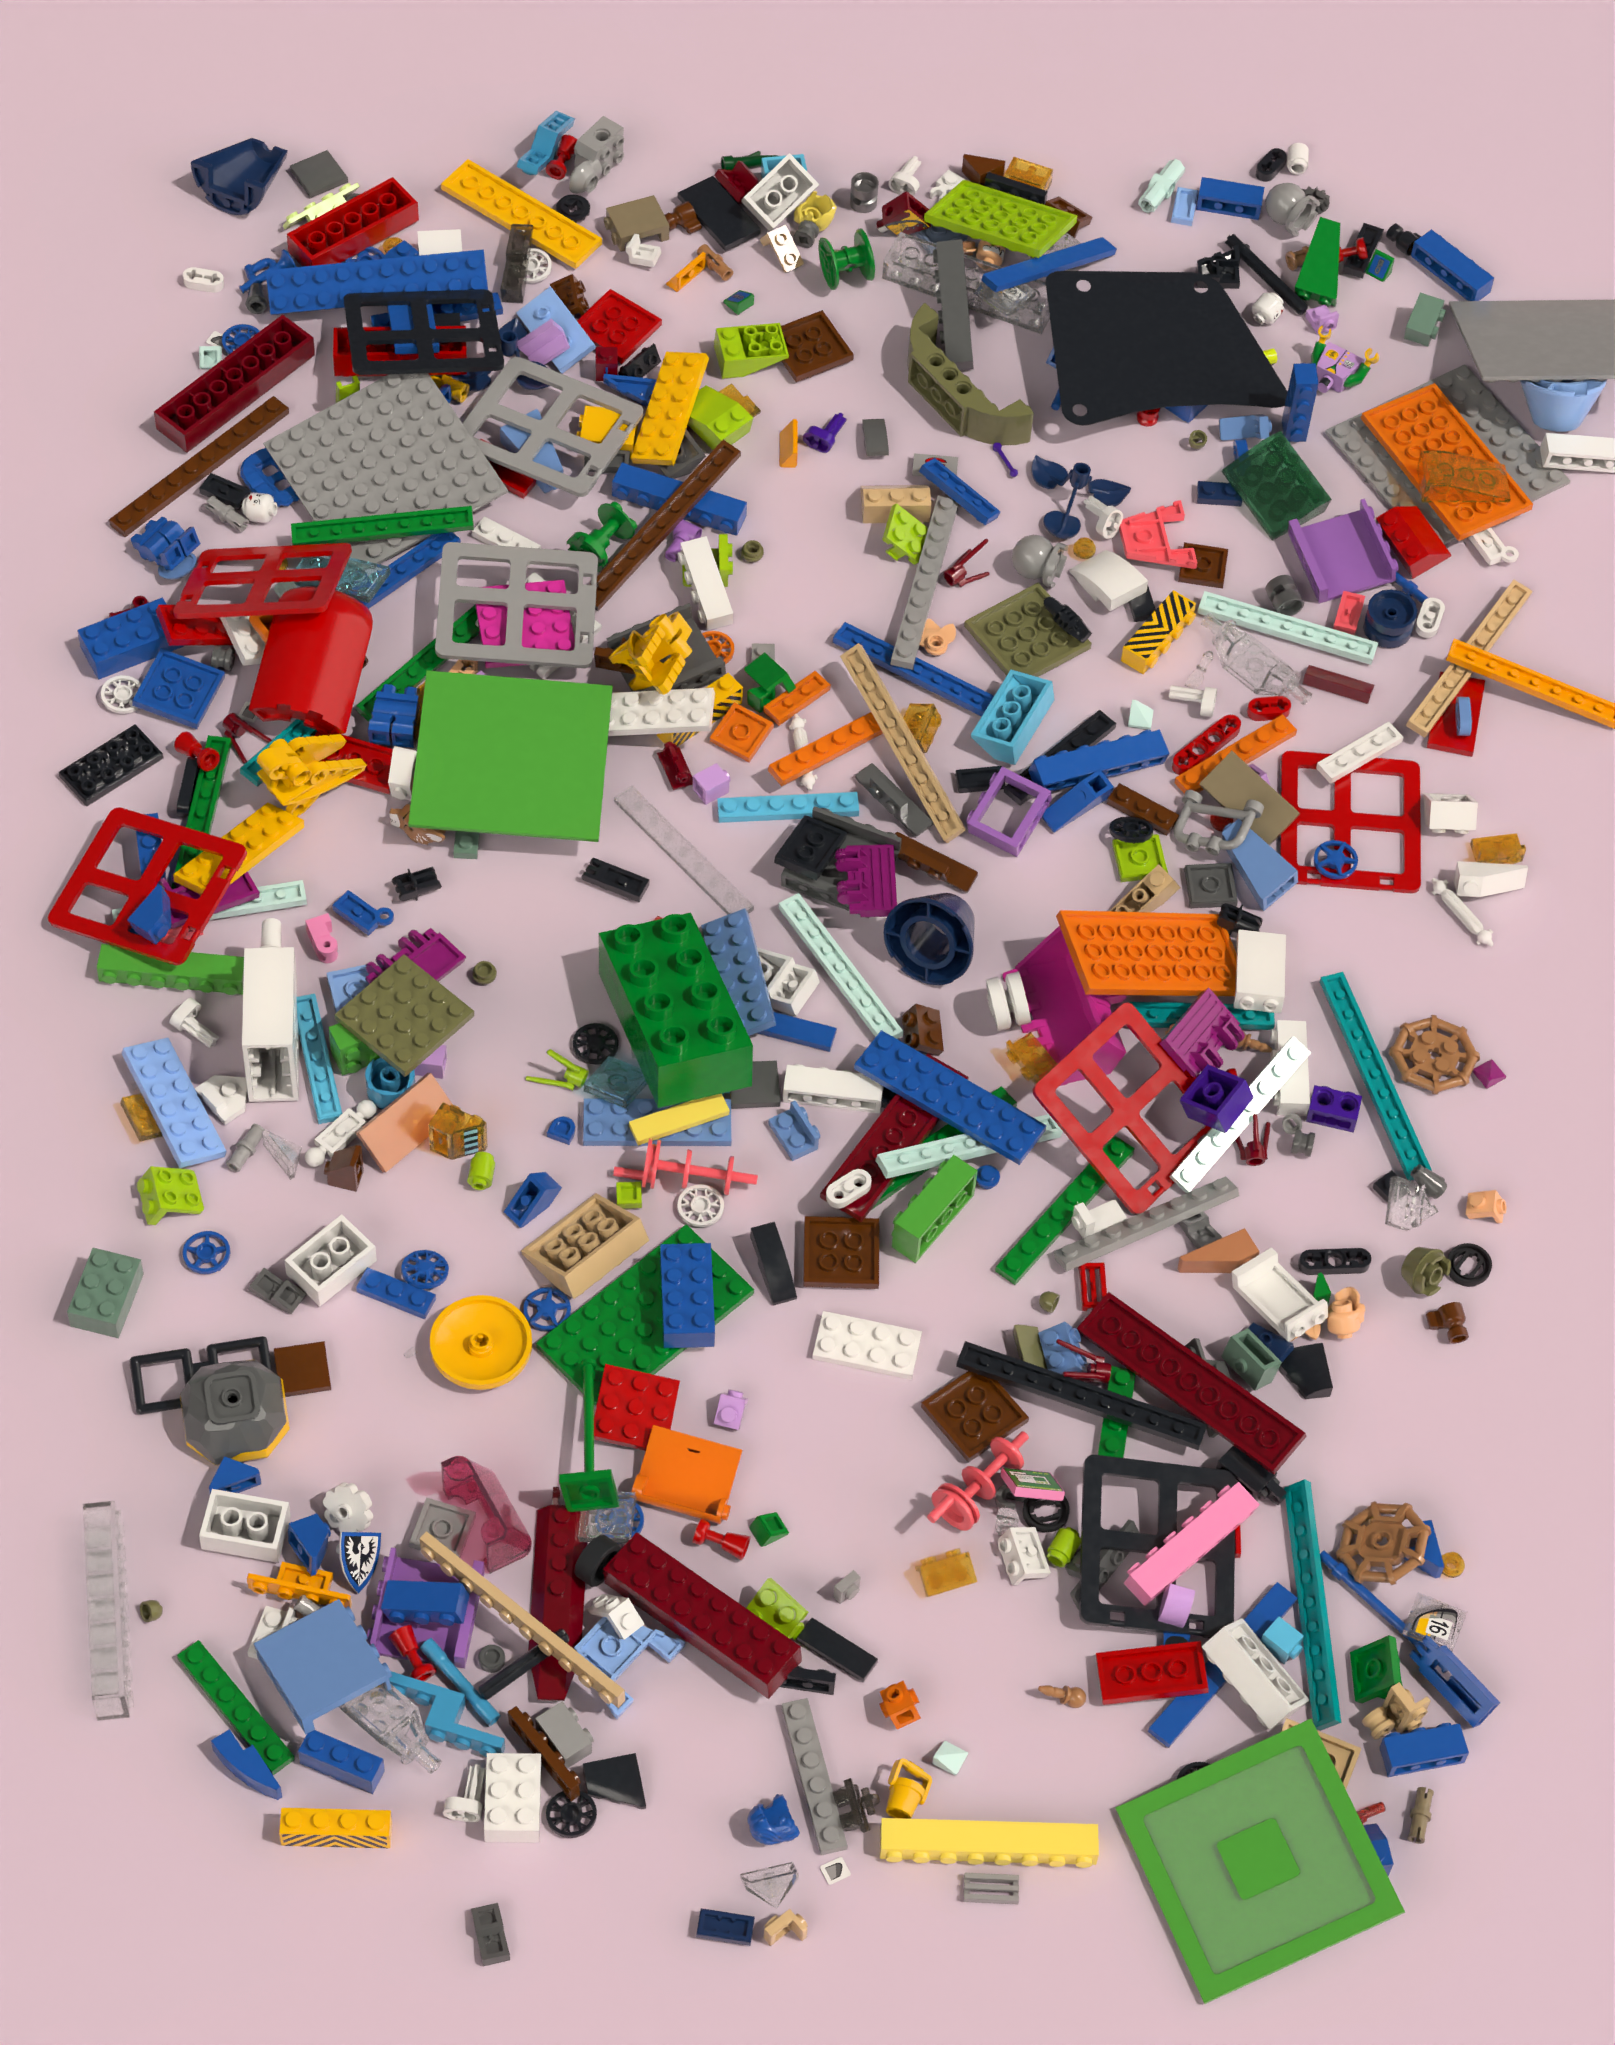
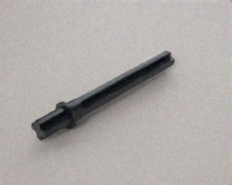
M1235 234L1227 237L1225 244L1231 249L1232 246L1239 245L1240 258L1297 314L1301 315L1306 312L1308 305L1250 250L1248 244H1244Z

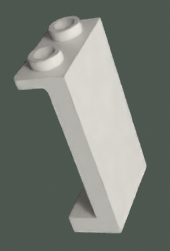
M1238 930L1235 945L1237 959L1234 1008L1281 1013L1285 998L1286 935Z
M1272 1247L1232 1271L1233 1288L1288 1342L1295 1337L1303 1335L1305 1331L1316 1324H1321L1328 1318L1327 1301L1322 1299L1318 1302L1278 1263V1253Z

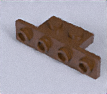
M899 832L895 833L898 837L902 838L898 859L906 862L909 867L915 870L920 869L926 872L928 876L937 881L942 880L966 893L969 892L978 876L976 870Z

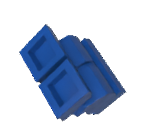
M161 517L157 521L150 520L146 524V531L142 535L135 534L131 537L132 545L139 551L142 559L151 562L155 561L158 566L162 565L165 570L171 571L185 559V556H188L201 544L194 527H189L184 531L177 522L167 521L165 517Z
M384 684L382 690L377 691L372 719H370L368 727L370 743L390 745L392 734L393 746L414 748V727H417L420 711L416 687H406L404 694L396 693L395 686Z

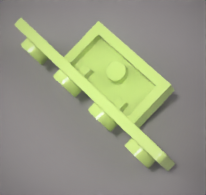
M348 183L339 189V193L333 195L331 192L321 198L322 202L317 205L315 202H312L304 207L305 211L298 214L296 211L286 217L287 221L283 225L284 229L304 219L310 222L345 203V197L354 193L360 187L359 184L356 183L351 186Z

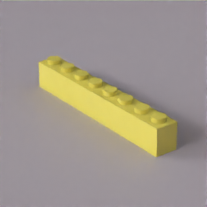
M881 1818L880 1859H886L888 1862H900L904 1859L913 1860L916 1863H927L929 1860H939L944 1864L967 1861L973 1865L995 1862L997 1865L1022 1863L1024 1866H1035L1038 1863H1045L1052 1867L1076 1864L1077 1867L1087 1868L1096 1865L1099 1857L1098 1824Z

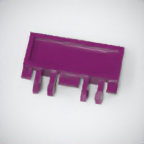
M894 844L846 845L844 849L839 848L835 851L837 859L835 866L839 871L848 872V880L838 882L836 886L839 892L837 894L838 902L849 905V914H860V917H887L897 905Z
M248 871L230 884L213 914L259 898L260 892ZM173 875L172 880L176 889L172 890L165 878L159 880V885L165 890L198 899L201 896L174 882ZM171 910V929L184 925L188 915Z
M430 928L422 935L412 929L408 933L409 940L405 937L398 940V946L401 948V951L395 954L391 960L384 954H379L375 959L377 965L372 961L365 965L369 973L365 980L370 984L402 955H405L439 982L465 961L466 956L440 932L437 934Z
M1207 988L1198 996L1159 1044L1183 1072L1187 1070L1195 1078L1207 1064L1220 1068L1224 1061L1217 1051L1222 1045L1229 1049V1051L1235 1050L1238 1042L1245 1038V1033L1241 1030L1238 1020L1212 990Z

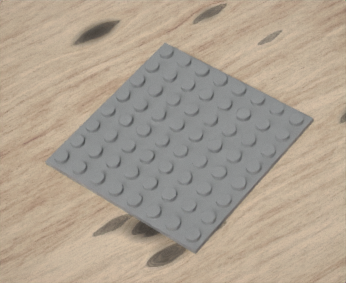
M1615 299L1449 301L1450 310L1482 381L1491 383L1497 380H1507L1509 382H1518L1519 380H1529L1531 382L1551 380L1560 382L1571 379L1574 381H1583L1584 379H1594L1596 381L1615 379Z
M428 373L388 374L263 443L314 521L472 506L474 512L508 493V489ZM433 534L348 542L351 545L352 553L345 569L351 578L354 579Z
M1465 364L1375 406L1378 407L1435 383L1531 502L1570 484L1569 478L1560 469L1543 467L1540 446ZM1362 413L1325 430L1326 435L1361 475L1367 479L1368 483L1390 508L1395 506H1417L1444 545L1456 539L1361 420Z

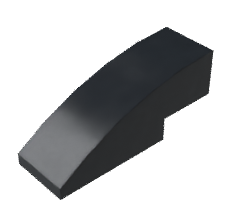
M775 1222L752 1227L750 1239L773 1306L796 1300L797 1294Z

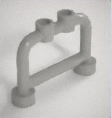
M1186 790L1182 798V802L1185 805L1174 826V836L1179 842L1185 843V847L1189 851L1197 852L1199 847L1203 846L1206 847L1205 850L1209 854L1218 855L1221 849L1232 850L1243 843L1254 819L1261 817L1264 806L1252 799L1247 800L1243 810L1200 804L1203 797L1196 791ZM1191 812L1243 820L1236 837L1230 841L1222 840L1217 836H1211V838L1202 837L1194 832L1190 833V835L1183 833Z

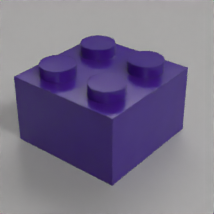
M1207 1064L1179 1101L1189 1119L1226 1134L1253 1100L1254 1096L1245 1079Z

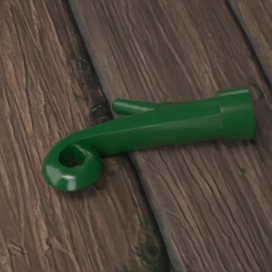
M757 151L741 157H733L732 155L722 156L721 169L733 170L738 161H742L748 168L761 167L762 158L776 157L778 155H761V152Z

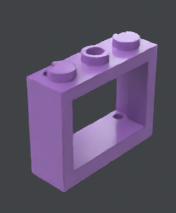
M1001 767L998 773L995 772L991 777L990 787L987 792L983 791L978 799L979 805L975 811H970L966 823L968 833L1018 857L1051 803V791ZM1004 782L1036 797L1012 838L980 822Z

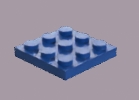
M161 648L134 696L132 706L198 729L225 678V672Z

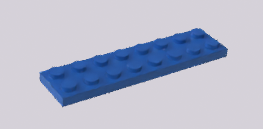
M882 1030L854 1064L856 1071L1018 1165L1022 1163L1046 1131L1047 1125Z

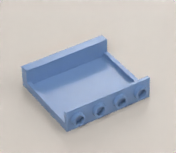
M339 1599L254 1643L258 1660L305 1735L315 1730L314 1719L382 1683L388 1691L391 1690L389 1678L392 1677V1673L388 1665L380 1663L378 1659L380 1655L375 1645L367 1643L366 1639L368 1638L365 1630L361 1625L356 1626L352 1610L349 1606L344 1607Z

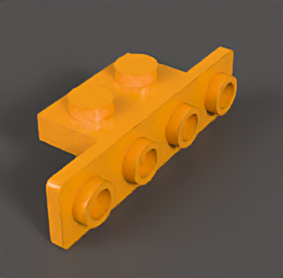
M282 1562L277 1579L248 1573L247 1576L248 1588L258 1594L271 1593L285 1600H291L292 1598L299 1600L302 1595H305L315 1604L328 1605L339 1599L344 1607L349 1606L351 1609L352 1606L350 1595L330 1591L333 1572L318 1569L316 1575L311 1576L305 1566Z

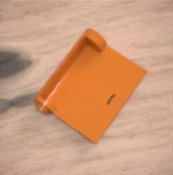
M653 1425L641 1469L635 1478L630 1498L721 1524L722 1520L727 1521L731 1506L727 1504L743 1450Z

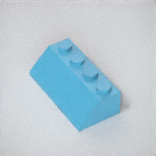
M1010 670L971 733V738L994 759L1016 765L1055 700L1052 681Z

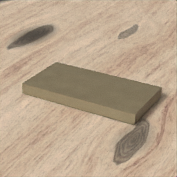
M1233 751L1199 784L1224 808L1243 810L1247 800L1250 799L1263 804L1264 810L1261 817L1254 819L1250 829L1269 846L1300 815L1290 803Z

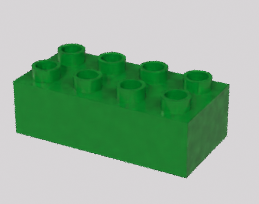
M691 912L681 915L671 914L663 919L636 925L626 924L614 930L600 932L599 975L657 1107H666L751 1087L753 1044Z

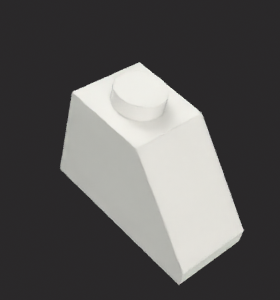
M394 746L388 779L392 797L411 801L417 751Z

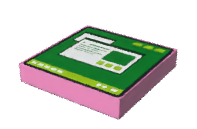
M1003 1467L1001 1469V1478L1016 1497L1056 1501L1064 1499L1065 1491L1050 1472Z

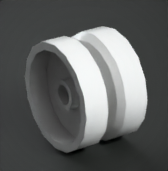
M1019 971L1006 975L1007 990H1004L1000 978L986 979L987 999L998 1031L1011 1027V1012H1013L1015 1022L1019 1026L1031 1023L1029 1007Z

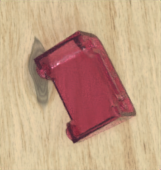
M454 1456L441 1462L443 1491L448 1500L453 1499V1497H459L464 1500L466 1505L478 1500L489 1519L481 1527V1536L486 1545V1557L483 1561L489 1574L526 1557L532 1547L530 1535L494 1472L464 1456Z

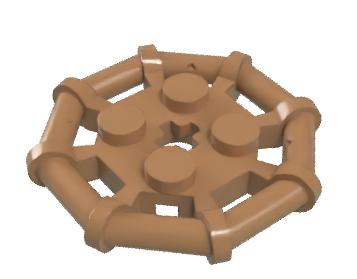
M1431 1015L1429 1018L1412 1023H1403L1400 1026V1032L1393 1047L1389 1049V1055L1393 1057L1402 1075L1401 1079L1405 1083L1410 1082L1432 1091V1094H1438V1092L1458 1086L1464 1087L1469 1084V1077L1474 1066L1480 1060V1053L1475 1050L1467 1034V1029L1464 1026L1459 1027L1439 1019L1437 1015ZM1429 1028V1031H1425L1419 1036L1415 1032ZM1437 1028L1453 1035L1447 1037L1437 1032ZM1407 1039L1413 1043L1410 1049L1403 1048ZM1459 1040L1465 1050L1463 1053H1460L1457 1043ZM1430 1052H1435V1053H1437L1440 1057H1436L1435 1059H1432V1058H1430V1057H1431ZM1405 1059L1412 1061L1413 1068L1409 1069ZM1458 1062L1465 1063L1461 1072L1455 1069ZM1417 1074H1420V1075L1425 1076V1077H1427V1078H1429V1079H1432V1080H1428V1079H1426V1078H1423V1077H1421V1076H1418ZM1443 1075H1446V1077H1451L1450 1079L1439 1082V1079Z
M1374 1501L1365 1510L1349 1521L1345 1520L1342 1524L1344 1529L1336 1556L1354 1576V1580L1358 1583L1366 1581L1394 1585L1404 1575L1425 1563L1424 1555L1428 1536L1431 1535V1528L1425 1525L1419 1518L1411 1504H1382ZM1381 1514H1392V1515H1395V1516H1394V1517H1388V1516H1381ZM1374 1516V1518L1371 1519L1372 1523H1370L1368 1526H1365V1524L1360 1526L1361 1524H1363L1368 1519ZM1408 1519L1414 1527L1407 1529L1402 1525V1522ZM1353 1534H1357L1356 1543L1351 1545ZM1383 1538H1387V1544L1383 1546L1377 1544V1542L1382 1541ZM1413 1538H1417L1415 1551L1409 1549L1410 1540ZM1359 1554L1363 1562L1358 1565L1352 1556ZM1404 1557H1406L1407 1559H1409V1560H1407L1406 1562H1404L1402 1565H1400L1399 1567H1397L1395 1570H1393L1392 1565H1393V1566L1399 1565V1564L1403 1561V1558H1404ZM1371 1566L1385 1567L1386 1572H1374L1369 1570Z

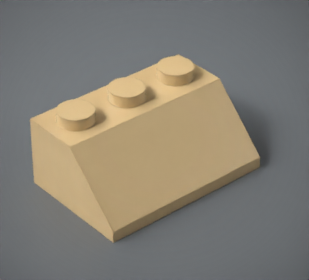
M874 485L860 487L863 523H887L891 507L896 503L921 523H930L931 495L928 485Z

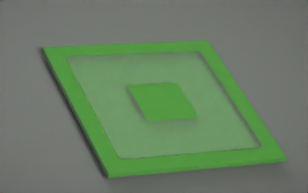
M1312 1719L1306 1720L1116 1807L1117 1813L1204 2004L1405 1913Z

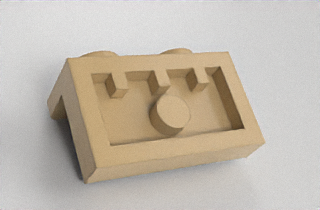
M1399 1682L1390 1688L1382 1706L1386 1710L1388 1719H1392L1396 1724L1394 1727L1396 1731L1402 1734L1407 1730L1411 1732L1422 1725L1421 1720L1428 1713L1427 1708L1431 1700L1425 1697L1415 1703L1411 1692L1408 1689H1404Z

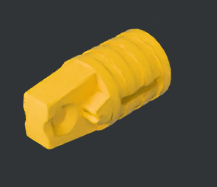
M442 375V378L430 376L438 388L444 384L450 385L452 399L462 403L467 398L469 384L447 375Z

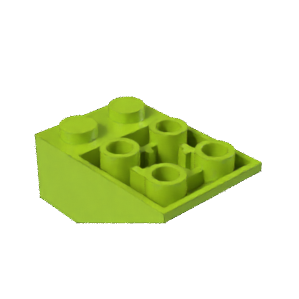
M780 323L716 328L714 350L722 379L744 377L789 358Z

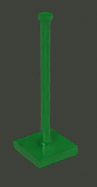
M590 1358L581 1361V1369L583 1370L584 1472L559 1474V1484L567 1511L569 1512L619 1507V1496L612 1470L594 1471L593 1370L596 1369V1361Z

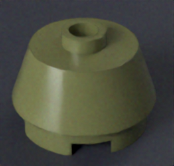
M1416 1247L1405 1258L1401 1268V1275L1416 1294L1432 1296L1441 1289L1438 1284L1443 1276H1449L1451 1261L1444 1256L1443 1251L1440 1249Z

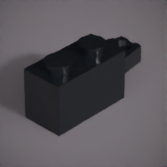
M1234 1445L1218 1460L1216 1469L1230 1471L1235 1477V1484L1239 1482L1256 1501L1261 1497L1263 1499L1268 1498L1276 1505H1279L1286 1498L1287 1492L1279 1486L1280 1482L1276 1478L1277 1472L1273 1475Z

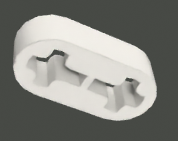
M191 267L183 272L184 285L189 289L217 293L224 288V277L218 271Z

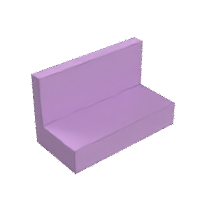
M552 319L536 328L517 343L518 349L528 356L529 361L539 362L543 365L570 348L563 328Z

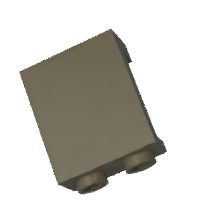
M654 195L606 208L604 225L606 230H610L612 242L618 246L620 252L625 251V243L631 241L634 234H639L640 239L657 234L661 242L669 240V223Z

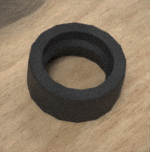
M606 1535L595 1537L580 1554L575 1565V1575L591 1587H597L605 1581L603 1568L621 1550L620 1545Z

